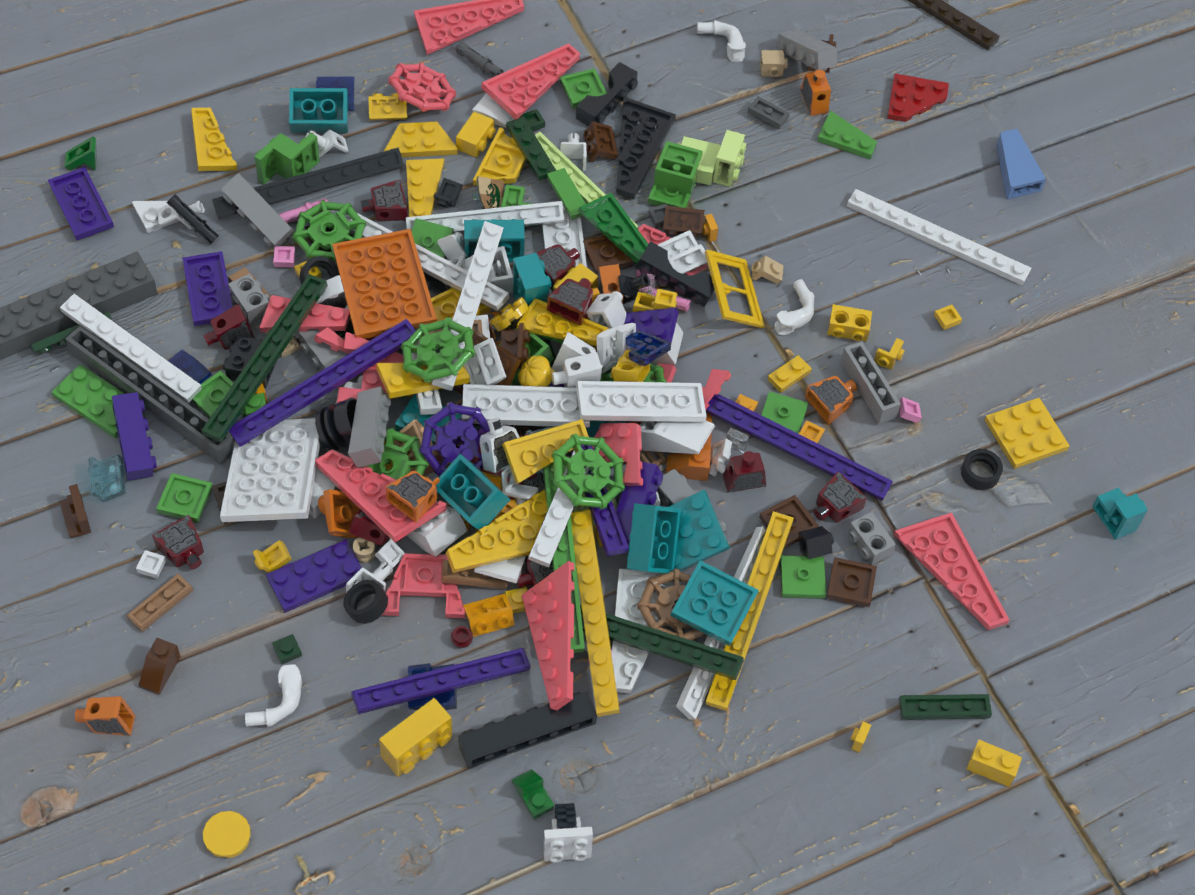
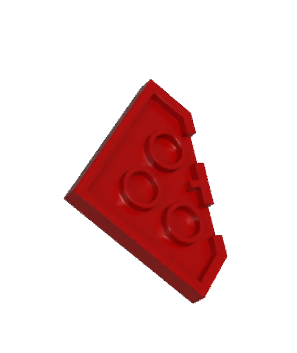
M895 73L887 119L907 122L911 120L912 116L918 113L922 114L932 109V106L938 103L946 102L949 83Z

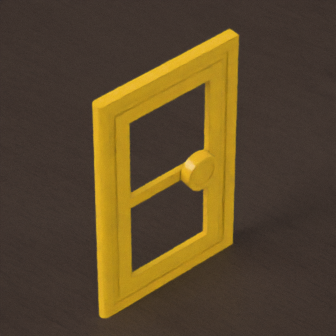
M707 249L705 255L722 319L765 328L747 260ZM717 263L739 268L745 290L722 283ZM731 291L746 294L752 316L730 311L726 295Z

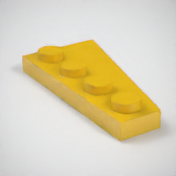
M191 108L198 171H237L236 161L232 158L230 148L225 143V138L219 130V125L211 108Z
M444 158L406 160L409 217L432 215L435 201L433 195L438 192V185L445 164Z
M536 298L517 323L516 328L519 329V323H524L526 330H529L530 333L563 340L569 332L588 345L596 347L597 335L609 329L588 319H584L581 326L547 311V303Z
M377 363V372L390 399L442 389L432 385L433 380L430 383L424 382V379L410 372H405L402 367L404 363ZM424 365V367H423V366L419 367V368H421V369H423V370H427V369H428V367L425 366V365ZM464 366L458 371L454 386L470 382V376Z
M583 419L504 442L502 446L516 485L553 462L551 456L553 451L559 449L570 439L572 434L589 437Z

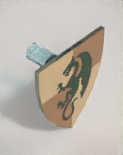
M477 176L478 192L472 194L473 200L480 199L482 209L500 208L504 196V181Z

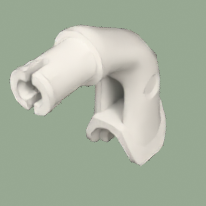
M713 20V22H697V34L710 33L725 36L728 39L727 56L731 62L743 61L746 43L743 41L738 28Z
M803 279L797 280L793 284V288L800 297L799 301L803 307L790 312L780 311L777 314L778 321L775 323L774 328L778 335L783 336L794 332L795 329L807 324L814 315L815 297L813 292L809 291Z
M284 665L279 671V687L282 688L283 694L281 705L275 708H266V711L245 713L246 727L259 725L270 727L295 711L300 701L302 686L300 670L296 665Z

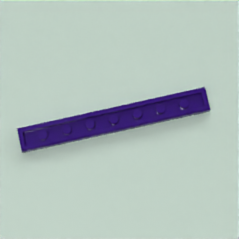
M524 648L353 690L351 695L357 714H362L530 670L531 666Z

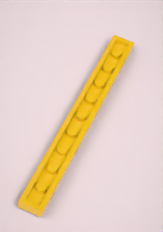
M588 509L572 512L571 524L596 713L600 717L620 713L593 521L591 511Z
M774 511L748 581V585L758 589L759 592L730 646L726 645L724 648L726 652L742 656L744 661L794 520L793 517ZM741 670L737 680L715 674L706 699V705L727 711Z

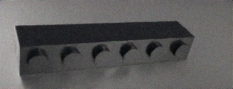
M587 691L583 693L575 692L573 693V700L558 710L551 709L548 703L540 708L532 707L519 715H509L499 722H489L476 730L468 729L458 736V744L469 769L596 724L597 713Z

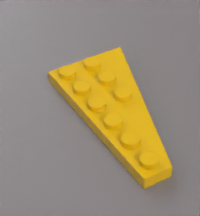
M545 490L533 495L523 504H519L495 519L493 523L484 526L474 535L465 538L448 549L446 556L452 572H460L530 555L547 515Z

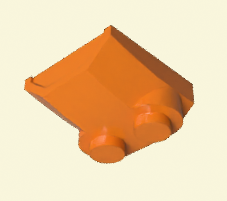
M331 489L323 491V495L318 499V507L326 515L330 535L342 538H358L350 534L349 531L354 516L361 509L342 491Z

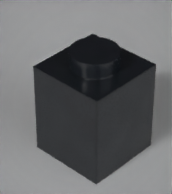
M823 526L798 532L800 552L808 559L833 553V535Z

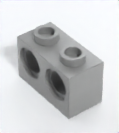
M248 274L228 283L231 297L237 305L239 304L249 324L264 317L270 297L267 293L263 294L261 291L262 286L258 279L254 280L251 274Z
M873 512L850 523L847 532L848 537L852 543L857 545L861 556L870 565H874L893 554L896 544Z

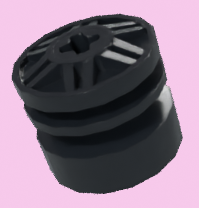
M355 398L345 399L336 405L331 404L328 407L320 408L316 412L315 425L322 443L329 450L335 451L350 444L357 402Z

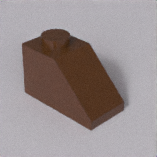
M156 638L145 658L138 685L140 688L160 695L181 658L177 645Z

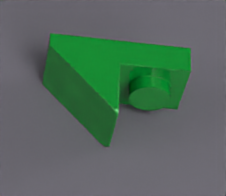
M92 136L68 150L65 154L64 167L71 171L84 163L93 170H96V138Z
M531 769L512 779V783L533 819H536L554 810V804L543 787V778Z

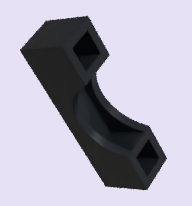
M619 62L609 72L608 86L611 91L602 96L587 95L576 107V119L587 126L591 122L602 124L606 116L614 112L617 105L621 101L623 102L624 97H627V94L637 87L638 72Z
M651 241L636 266V269L640 270L641 273L656 279L660 284L670 287L676 293L686 296L694 303L705 307L715 290L710 274L703 270L695 275H684L677 272L668 261V251Z

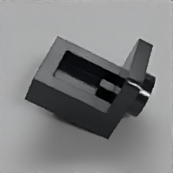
M443 178L438 193H434L433 197L437 200V204L443 207H448V205L455 207L463 185Z

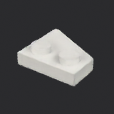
M167 201L132 202L133 208L147 233L179 222L178 219H175L162 226L159 224L157 210L168 205ZM167 210L163 218L169 217L171 210Z

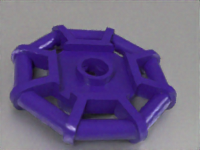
M450 402L431 418L425 419L419 452L423 454L438 477L447 469L445 467L448 462L452 463L459 454L469 461L474 456L478 457L480 460L474 463V465L479 470L483 468L482 454L478 452L481 435L490 432L486 418L481 412V408L456 405ZM455 413L469 415L467 421L456 420ZM449 415L450 420L447 424L441 427L435 425ZM475 419L484 430V433L478 434L472 425ZM434 429L437 431L434 445H430L432 430ZM457 436H460V440L463 441L462 445L455 448L456 445L452 441L457 439ZM437 450L443 459L440 464L431 451Z

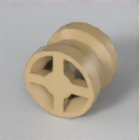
M360 537L354 541L353 551L358 562H371L375 557L374 543Z

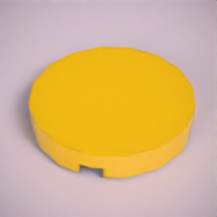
M224 811L212 816L207 821L203 830L204 844L207 850L215 857L234 858L241 854L250 842V826L246 818L237 812Z

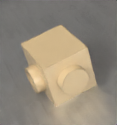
M783 50L761 51L759 62L761 77H783L784 69H787V58H784Z

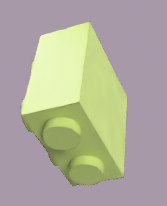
M726 130L716 158L713 183L731 187L733 180L737 181L740 172L738 168L743 165L745 156L742 154L745 153L747 143H744V134Z
M684 136L682 144L678 143L679 145L703 151L697 169L696 182L711 185L716 158L721 145Z

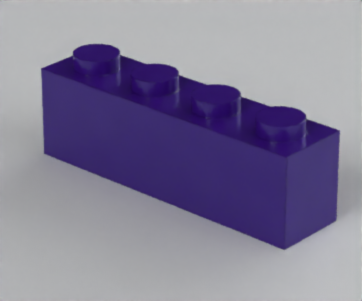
M138 392L112 396V409L127 481L153 477V469L157 468L155 456H151L150 450L153 449L152 439L147 437L146 431L149 430L148 420L143 418L142 412H145L143 399L139 400Z
M642 462L643 469L640 472L641 478H643V486L625 485V489L622 492L616 514L628 546L630 545L634 503L654 505L656 502V492L658 486L663 481V473L657 464Z

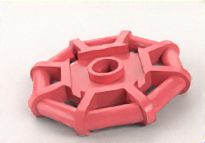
M421 62L419 64L399 63L396 65L394 73L388 78L389 84L394 87L399 96L398 99L420 108L422 112L427 110L446 111L449 109L452 99L456 97V90L450 86L446 75L424 66V63Z

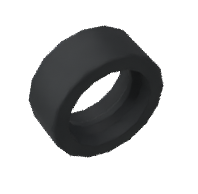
M312 257L302 267L299 279L302 285L313 266L323 267L330 274V278L339 276L338 267L328 257Z
M987 449L972 450L966 455L961 467V476L964 482L977 490L993 488L997 485L1003 472L1001 459L994 452ZM976 461L984 462L993 469L994 474L987 478L980 477L971 471L970 464Z
M364 580L353 585L347 591L343 606L354 621L366 624L375 621L385 612L388 606V597L374 580ZM375 594L374 600L367 607L356 610L358 603L364 597Z

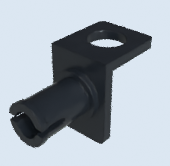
M646 274L636 278L625 275L618 276L620 293L624 295L623 304L634 301L638 292H640L639 289L650 285V278Z

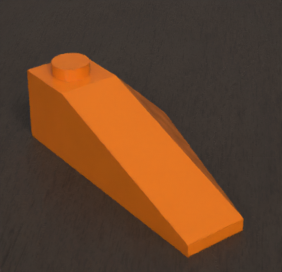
M706 413V421L712 423V415ZM711 434L699 454L669 452L666 473L675 468L686 479L707 481L710 469Z

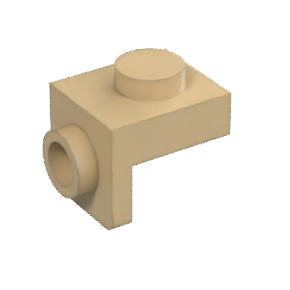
M764 256L752 265V280L756 281L762 276L775 284H779L782 282L784 265Z

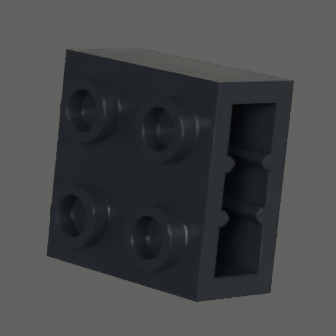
M238 335L236 341L232 342L229 358H226L223 364V370H225L226 376L230 380L236 381L263 340ZM276 363L262 382L264 388H267Z

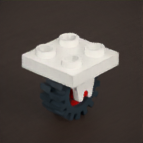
M574 803L555 804V819H552V829L544 830V861L556 863L562 860L574 859L582 861L586 858H591L592 827H581L580 817H576Z

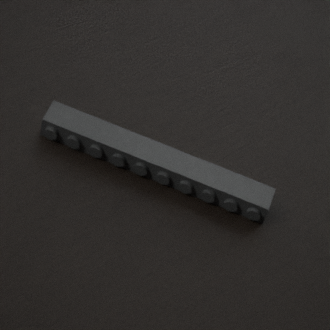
M79 326L65 338L69 352L125 394L138 392L139 400L143 399L145 409L217 462L222 464L233 453L234 440L230 434H227L221 443L204 436L201 430L209 420L82 326Z

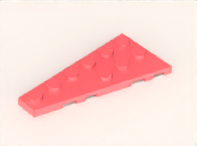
M473 0L414 10V17L426 55L524 11L523 0Z
M568 43L482 82L481 88L516 120L580 59V53Z
M334 450L315 460L316 467L393 542H397L447 509L446 503L442 501L435 502L416 523L387 502L386 486L396 481L395 479L383 473L379 475L368 466L357 468L351 458Z
M952 512L894 531L893 535L987 630L1008 624L1009 618Z
M570 561L522 594L550 708L554 710L560 709L573 700V672L570 671V659L574 658V650L571 649V639L574 638V604L571 603V591L574 590V582L571 581V572L574 571L575 563Z

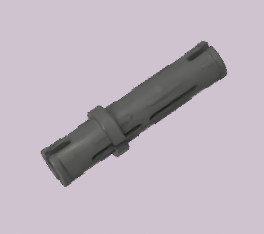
M461 41L457 44L456 52L477 65L482 72H486L492 77L504 73L503 69L496 66L491 59H486Z

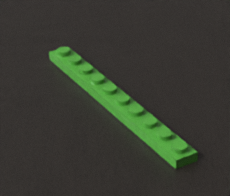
M553 462L543 468L547 513L558 489V486L552 482L554 479ZM562 464V474L564 475L566 468ZM570 516L553 556L552 564L554 572L568 561L575 563L574 571L571 572V581L574 582V590L571 591V603L574 604V638L571 639V649L574 650V653L584 652L585 646Z

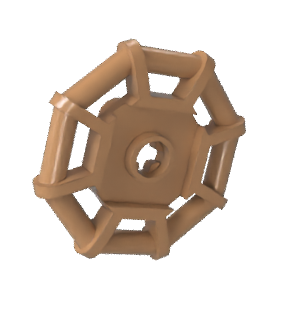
M674 569L658 577H650L646 581L647 585L640 602L637 603V609L641 611L648 627L688 640L708 636L697 629L683 634L682 630L691 626L670 616L673 610L672 607L677 603L686 586H680L679 580L688 583L691 575L683 573L679 569ZM673 580V586L662 589L659 586ZM654 591L658 595L656 603H649ZM650 611H655L659 622H655ZM664 625L667 627L669 625L673 627L674 630H676V633L662 628V626Z

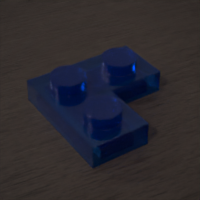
M637 330L626 337V345L634 348L629 352V360L642 366L650 364L671 350V342L641 330Z

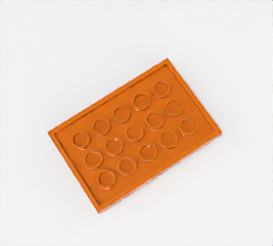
M411 229L332 244L356 338L367 339L377 337L405 319L411 323L414 329L419 328L421 323L437 322Z

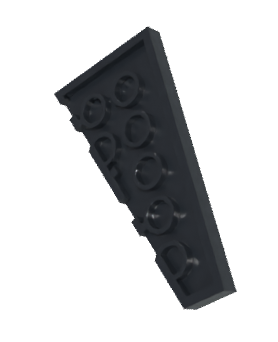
M624 97L616 187L617 194L631 199L635 198L675 121L676 114Z

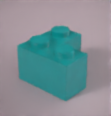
M1119 487L1097 496L1092 506L1115 540L1135 532L1148 511L1145 502L1139 498L1137 493L1127 497Z

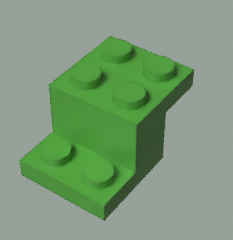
M282 133L271 139L269 144L262 150H259L254 156L258 181L265 185L276 174L286 179L308 173L320 162L317 136L310 133L299 144Z
M666 141L655 169L654 185L650 192L648 203L656 206L667 204L668 206L687 208L695 187L697 169L703 151Z

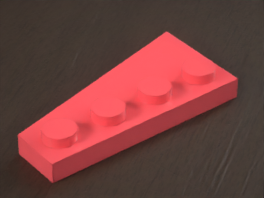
M271 295L260 325V332L271 330L291 301V298ZM316 303L300 326L299 332H307L309 329L322 331L327 327L332 331H346L350 319L349 310Z

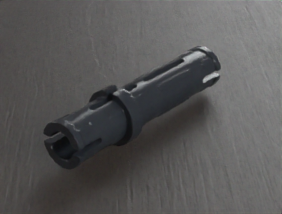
M176 194L166 202L194 228L193 231L195 233L198 232L210 245L219 237L206 224L207 221L205 219L202 220Z

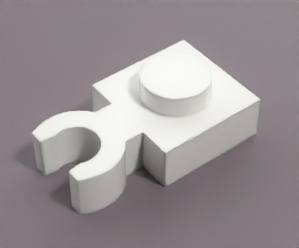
M727 438L712 445L709 474L714 477L717 476L718 471L724 473V462L729 460L731 455L732 442Z

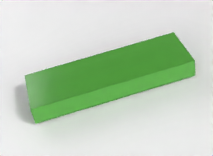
M565 168L547 173L549 183L559 200L562 201L571 220L582 217L583 215L578 210L586 203Z

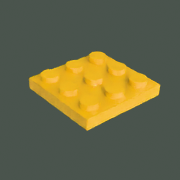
M1040 397L985 417L986 424L1014 469L1069 449L1070 445Z

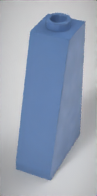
M1018 129L1001 132L996 146L1006 198L1011 199L1042 191L1046 178Z

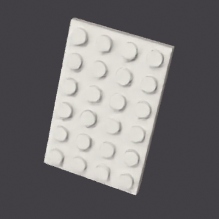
M315 418L284 420L241 447L235 441L220 513L222 522L308 518L316 473L315 460L318 458L321 442L317 433Z

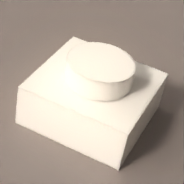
M390 539L375 556L381 562H386L387 565L389 564L393 568L405 553Z
M145 550L136 567L137 573L158 579L166 562V557Z

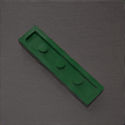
M524 116L506 122V128L538 181L546 179L547 173L556 171Z
M109 311L103 314L110 320L112 319ZM75 325L31 344L30 347L33 353L36 351L39 354L51 350L50 345L58 343L59 346L66 344L65 338L80 325Z
M989 694L900 695L899 697L901 720L985 719L992 716Z

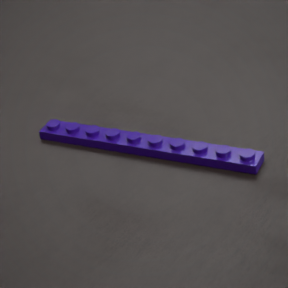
M407 319L403 320L235 423L229 433L239 447L245 445L401 349L402 343L406 342L416 330Z
M551 381L547 387H564V384L553 385ZM581 445L582 450H593L592 446ZM606 486L600 490L602 496L608 492ZM584 493L586 497L594 498L590 493ZM612 501L607 504L605 509L589 506L606 555L612 556L628 553L629 546Z
M720 394L714 395L708 403L709 407L706 409V413L831 476H834L839 471L857 489L881 501L884 500L893 483L892 480Z

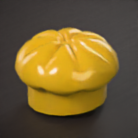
M541 355L532 356L521 366L518 380L521 386L547 387L551 383L552 373L555 371L550 367L546 357Z

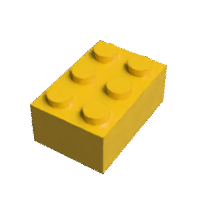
M433 698L379 738L381 758L397 777L403 773H409L421 759L426 760L432 755L433 750L439 746L446 745L451 740L452 717Z

